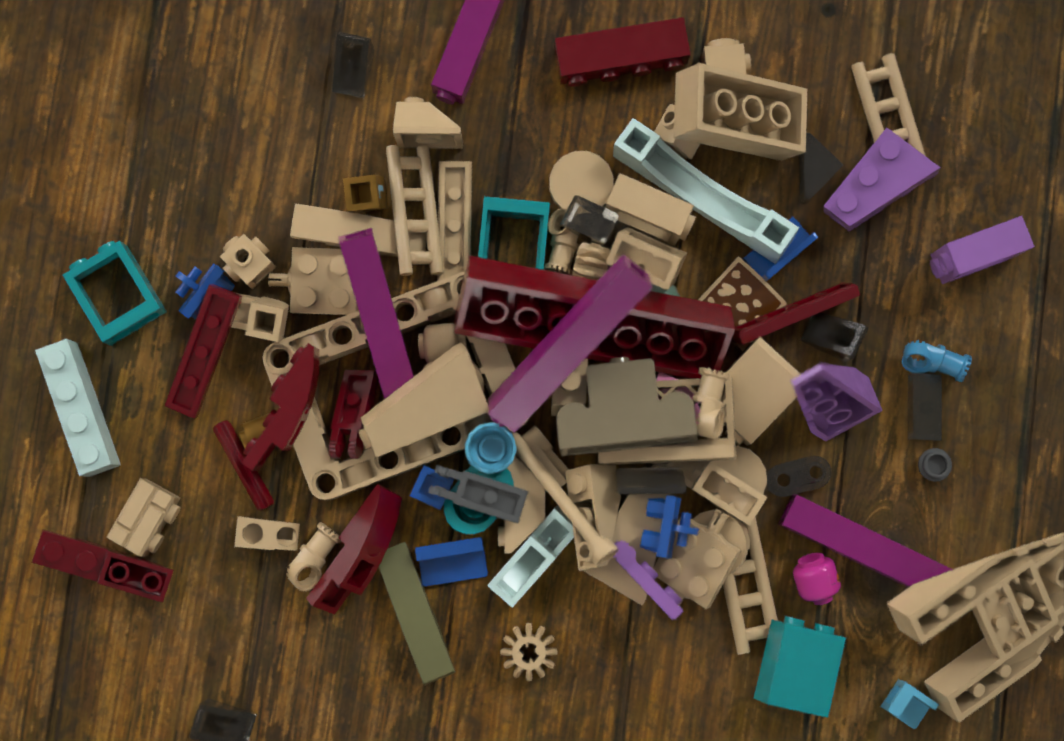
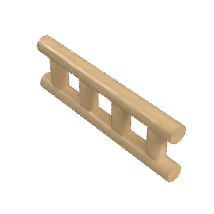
M891 53L882 57L884 67L867 72L863 62L851 65L874 143L884 131L879 114L898 109L903 128L893 130L892 132L904 141L907 140L908 144L925 156L895 54ZM888 79L894 97L875 102L870 84Z
M387 146L386 154L400 275H412V265L429 264L431 275H441L444 272L429 146L417 147V157L400 156L399 146ZM402 170H419L421 188H403ZM405 201H422L424 220H407ZM409 233H426L428 251H410Z
M756 517L750 526L743 522L750 538L749 552L751 559L745 560L740 568L728 574L723 583L738 655L751 652L749 642L767 638L771 620L778 621ZM754 572L758 592L739 596L734 576ZM761 605L765 625L745 628L742 609Z

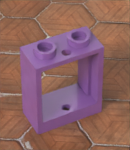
M1020 216L945 244L930 254L932 257L930 266L934 276L940 278L942 284L1015 258L1034 248V244L1024 219Z

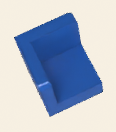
M423 465L410 497L441 511L445 498L428 493L430 485L440 486L449 491L454 479L441 477L435 473V470Z

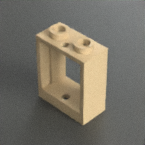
M619 173L607 200L603 216L674 247L679 239L685 241L696 218L690 215L694 205Z
M627 227L618 232L605 264L612 266L624 254L649 274L652 284L669 290L677 279L687 253Z

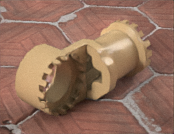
M567 208L556 210L549 219L548 230L552 234L550 242L552 251L549 262L545 264L544 270L572 275L571 265L574 254L578 251L579 244L576 242L582 227L580 225L582 221L578 215ZM569 219L567 226L561 231L560 226H563L562 222Z
M700 368L699 373L702 376L698 393L692 399L693 402L702 404L700 413H698L699 418L696 420L699 422V424H696L699 428L697 433L698 436L718 439L722 433L725 421V414L722 409L723 402L720 400L726 380H729L730 374L721 371L716 373L714 369L712 373L710 368Z
M319 522L317 525L318 530L306 545L302 544L299 548L301 550L300 553L289 564L290 568H287L288 579L300 591H309L315 587L321 578V568L326 563L325 557L336 543L342 542L338 538L339 535L335 531L330 533L332 529L322 522ZM310 567L311 573L309 577L298 581L299 572L304 568Z

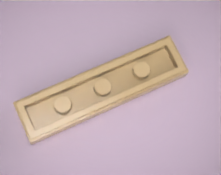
M439 161L438 228L444 273L437 275V281L465 272L469 255L471 256L472 161ZM462 284L458 287V292L461 291Z

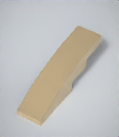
M295 204L290 233L291 238L322 242L329 246L340 247L339 236L372 228L379 255L398 257L393 220ZM409 233L410 251H426V233Z
M711 461L652 463L749 526L767 499L765 495Z

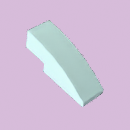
M558 506L551 511L487 585L512 608L574 538L572 522Z

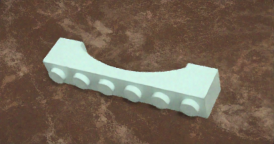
M632 118L614 143L613 157L672 196L694 205L693 210L774 264H777L795 238L799 229L798 226L772 209L769 211L755 205L721 186L688 163L660 138V135L636 119Z

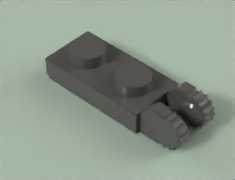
M437 465L435 473L439 476L460 481L457 493L447 491L446 488L431 485L428 493L454 501L453 504L510 522L519 523L528 494L527 490L467 471L461 473Z

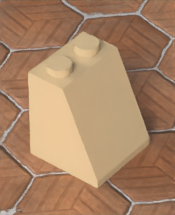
M761 337L752 342L725 371V373L730 374V377H732L735 443L738 445L742 442L746 446L751 445L797 398L791 380L801 374ZM725 385L720 400L722 402L726 399ZM725 406V407L723 408V411H724L725 417L727 418V415H726V406Z

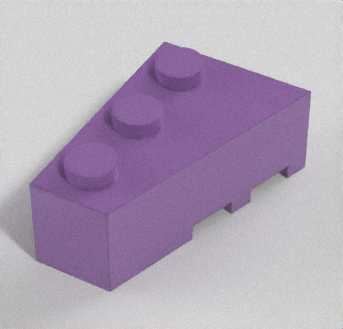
M886 128L825 203L823 212L846 230L851 231L891 203L910 193L925 181L938 175L940 167L890 129Z

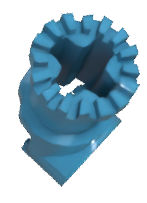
M916 340V343L911 341V344L908 342L907 346L905 345L902 365L911 373L923 374L928 371L932 373L939 371L955 377V380L958 382H962L965 379V375H967L965 369L969 370V367L966 366L971 365L972 356L967 354L962 356L946 350L943 345L939 344L935 347L925 343V341L919 343V340ZM911 355H921L926 359L917 361V359H912Z

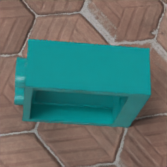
M484 196L478 257L488 259L492 216L540 221L536 269L544 270L550 203Z
M110 241L102 245L97 250L98 254L88 260L87 258H82L75 261L69 266L70 271L63 274L64 279L102 343L110 346L167 312L129 247L121 241ZM120 257L146 301L105 325L79 280Z

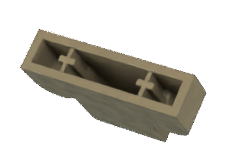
M617 357L609 360V363L588 366L586 374L590 407L586 408L580 403L571 402L565 404L557 414L561 456L697 442L698 433L692 399L681 391H673L665 395L662 400H659L655 365L652 359L630 361L627 357Z

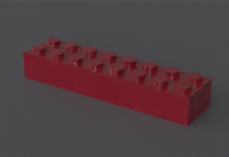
M469 255L456 308L454 334L535 349L598 280ZM649 291L586 358L608 363L609 360L617 357H627L630 361L652 359L655 365V372L701 379L700 368H710L712 373L714 369L717 373L722 367L735 331L731 306Z

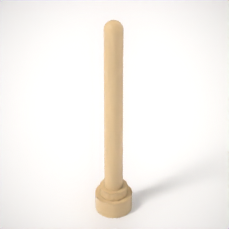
M512 432L517 447L516 452L589 544L587 546V549L590 551L588 555L598 567L612 559L619 551L617 546L610 538L606 539L604 535H598L521 435L517 432Z

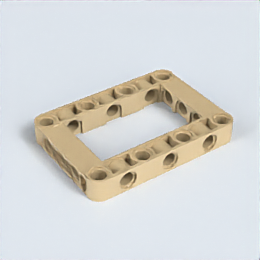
M465 272L392 298L396 315L399 308L404 305L414 308V316L409 321H400L398 319L401 333L404 334L455 315L459 299L458 287L463 283ZM356 311L284 338L279 342H274L267 346L262 358L270 383L273 385L281 374L286 376L293 366L290 360L297 349L301 346L305 348L308 343L319 349V365L367 348L369 344L360 313ZM343 328L350 329L352 331L351 340L344 345L337 344L335 339L336 333ZM467 336L489 396H491L515 370L507 346L502 342ZM282 351L288 352L289 363L283 368H276L274 365L276 354ZM314 397L308 418L293 445L311 493L318 499L333 500L464 451L468 434L479 424L493 421L487 412L453 426L461 433L460 441L456 445L450 446L444 443L442 436L445 430L393 450L398 456V463L392 469H385L381 464V456L376 457L373 448L364 450V453L358 459L349 458L339 461L337 458H332L329 455L330 438ZM529 418L524 422V424L519 429H521L527 424ZM325 474H330L335 479V487L329 493H324L319 487V480Z

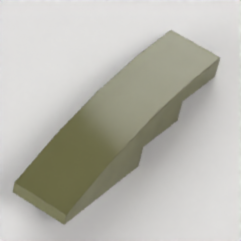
M406 542L388 548L379 565V569L424 685L454 674L456 671L435 613L430 606L421 578L417 573Z

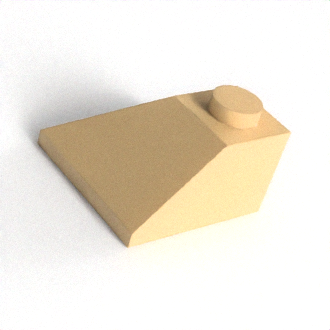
M408 97L404 99V102H396L393 134L399 148L429 146V148L463 149L460 126L430 102H424V99L418 97Z

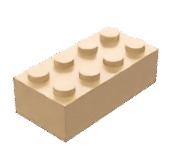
M697 63L676 73L674 138L780 161L806 153L807 88L703 63Z

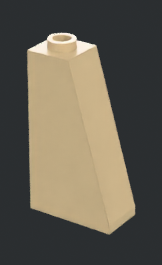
M462 343L454 345L361 417L364 428L358 430L365 449L372 447L376 457H379L488 412V404Z
M652 465L651 469L647 467L641 469L620 505L612 539L613 543L620 540L629 543L628 545L636 550V561L640 565L646 561L652 569L654 568L657 553L641 548V538L643 530L660 532L662 519L646 516L648 499H666V495L671 496L674 483L667 480L670 475L655 465ZM615 557L608 561L607 566L583 570L640 605L644 604L647 593L624 570Z

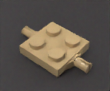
M292 247V265L288 274L269 273V279H281V281H268L269 287H288L291 295L290 313L348 315L357 311L356 299L341 249Z
M716 509L709 525L699 524L691 519L690 527L698 528L699 533L698 536L688 534L686 547L676 546L678 532H676L672 559L659 557L653 568L659 575L657 578L665 582L682 601L684 598L691 599L705 609L711 607L741 552L739 548L729 543L720 533L729 515L723 514V511Z

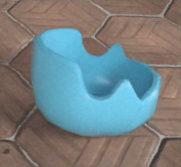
M494 422L479 424L468 434L465 443V453L470 465L487 474L504 471L513 463L517 451L513 434L505 426L500 427L498 423Z

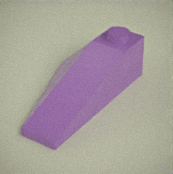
M819 364L791 380L811 433L824 441L832 439L883 411L869 377L855 367Z

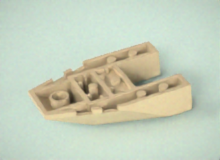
M1064 533L978 560L913 584L886 603L898 629L920 644L928 641L972 609L985 638L924 681L932 700L939 704L938 709L958 723L1035 668L1042 661L1040 654L1051 641L1056 643L1063 635Z

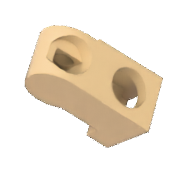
M238 516L234 547L297 551L300 524Z

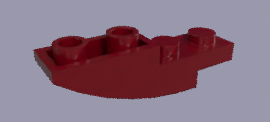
M309 343L305 348L301 346L297 349L290 360L293 366L286 376L281 374L271 387V391L274 393L270 400L280 406L278 411L273 409L268 414L262 424L265 430L258 439L254 437L243 451L246 457L242 464L252 471H260L276 446L284 451H290L308 418L319 374V349Z
M379 484L375 486L338 537L345 544L307 596V601L313 607L335 615L351 592L362 595L377 571L393 536L402 497L399 494Z
M45 529L42 530L32 559V563L93 580L98 584L162 603L174 571L165 566L115 549Z

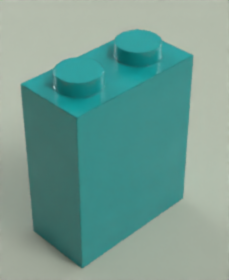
M785 616L784 622L772 619L754 699L768 705L828 718L846 638L835 635L834 627L815 623L814 629L804 627V620Z

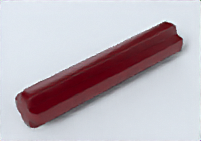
M228 420L216 424L213 427V431L256 509L263 511L274 504V500L258 471H252L242 464L246 457L243 454L245 448L232 424Z

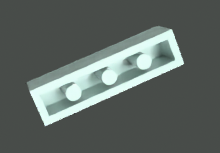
M64 339L35 350L79 476L91 477L120 466L117 452L78 343Z

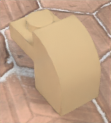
M236 293L243 297L232 328L246 330L245 335L276 342L281 341L284 338L289 305L269 297L259 298Z

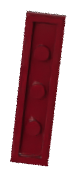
M841 282L735 326L731 342L743 345L860 296L858 286L854 283Z
M214 284L208 286L164 405L165 407L193 419L198 417L243 296Z

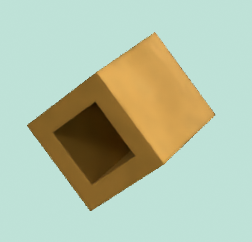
M367 175L343 178L347 212L388 209L384 176Z

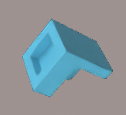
M898 679L880 707L909 727L916 729L929 708L936 711L939 704L907 682Z

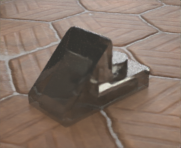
M574 195L560 225L588 243L600 244L602 247L609 248L610 251L618 232L627 228L626 225L618 221L619 214L577 195Z

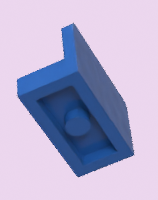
M794 217L788 221L798 226L799 229L777 264H774L755 250L742 259L766 282L818 238L815 232L809 235Z
M482 537L415 548L423 586L481 578L488 575Z

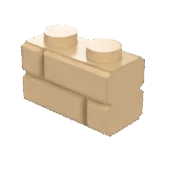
M140 478L108 533L107 538L138 556H148L150 552L154 554L163 542L164 536L160 533L166 523L172 524L180 512L181 507L177 505L180 497L148 479Z

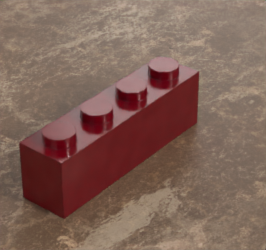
M684 17L555 38L554 43L560 84L568 83L569 87L582 86L588 83L587 80L598 78L602 82L614 81L620 78L619 75L632 73L635 77L650 74L653 69L664 68L665 71H676L682 69L684 64H688L691 55Z

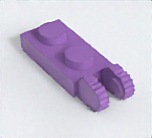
M622 540L616 541L614 544L619 549L614 556L616 561L671 619H676L683 612L678 606L682 599L669 586L663 590L656 583L655 579L659 575L646 561L641 565L636 561V550L629 546V543Z

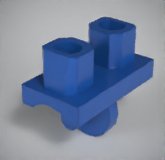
M214 263L198 284L195 282L202 274V271L196 266L193 267L188 276L178 271L175 276L182 281V284L175 293L184 298L190 288L194 289L178 311L188 319L190 317L196 319L210 284L232 291L235 285L223 274L224 270Z
M666 495V499H648L646 516L662 519L660 532L643 530L641 548L656 552L658 557L672 559L676 532H678L676 546L686 547L688 534L698 536L699 529L690 527L692 514L682 512L680 525H677L681 498Z

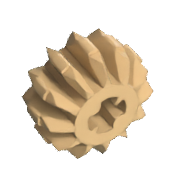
M583 242L578 247L572 276L599 280L608 269V264L605 263L610 253L609 248L602 247L596 243L589 244Z
M526 623V634L522 635L518 626L513 627V632L517 637L516 640L505 635L503 640L513 646V648H502L500 654L503 656L512 655V658L506 660L503 665L506 669L514 664L517 665L513 672V677L518 678L522 669L526 670V680L531 681L532 670L536 669L538 676L543 678L545 672L541 665L544 664L548 668L554 667V662L545 656H554L558 652L556 648H545L546 645L554 641L553 635L547 636L543 640L541 639L545 627L540 626L534 635L531 634L532 624ZM528 643L534 644L535 652L538 654L537 657L532 659L530 656V660L523 659L521 646L525 644L528 647Z

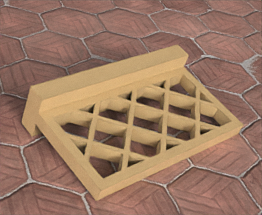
M729 377V380H726L724 383L726 399L723 401L722 409L726 406L727 418L725 417L724 422L727 424L728 438L697 439V442L598 452L599 464L623 465L737 460L732 377ZM701 379L656 381L658 394L662 397L660 400L679 387H687L694 395H697L698 392L692 387H699ZM660 388H670L665 395L659 390Z

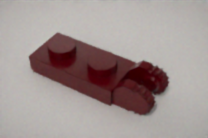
M375 370L344 371L330 428L332 433L328 452L332 458H341L344 453L345 435H350L347 448L348 456L351 459H358L362 454L364 444L358 430L364 428L361 417L373 407L379 381Z

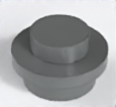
M932 448L921 454L918 460V469L925 479L941 481L950 474L952 461L945 451Z

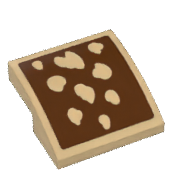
M739 256L698 299L700 301L731 306L734 326L787 305L784 299ZM750 341L743 345L734 342L731 343H733L739 350L744 352L753 341Z

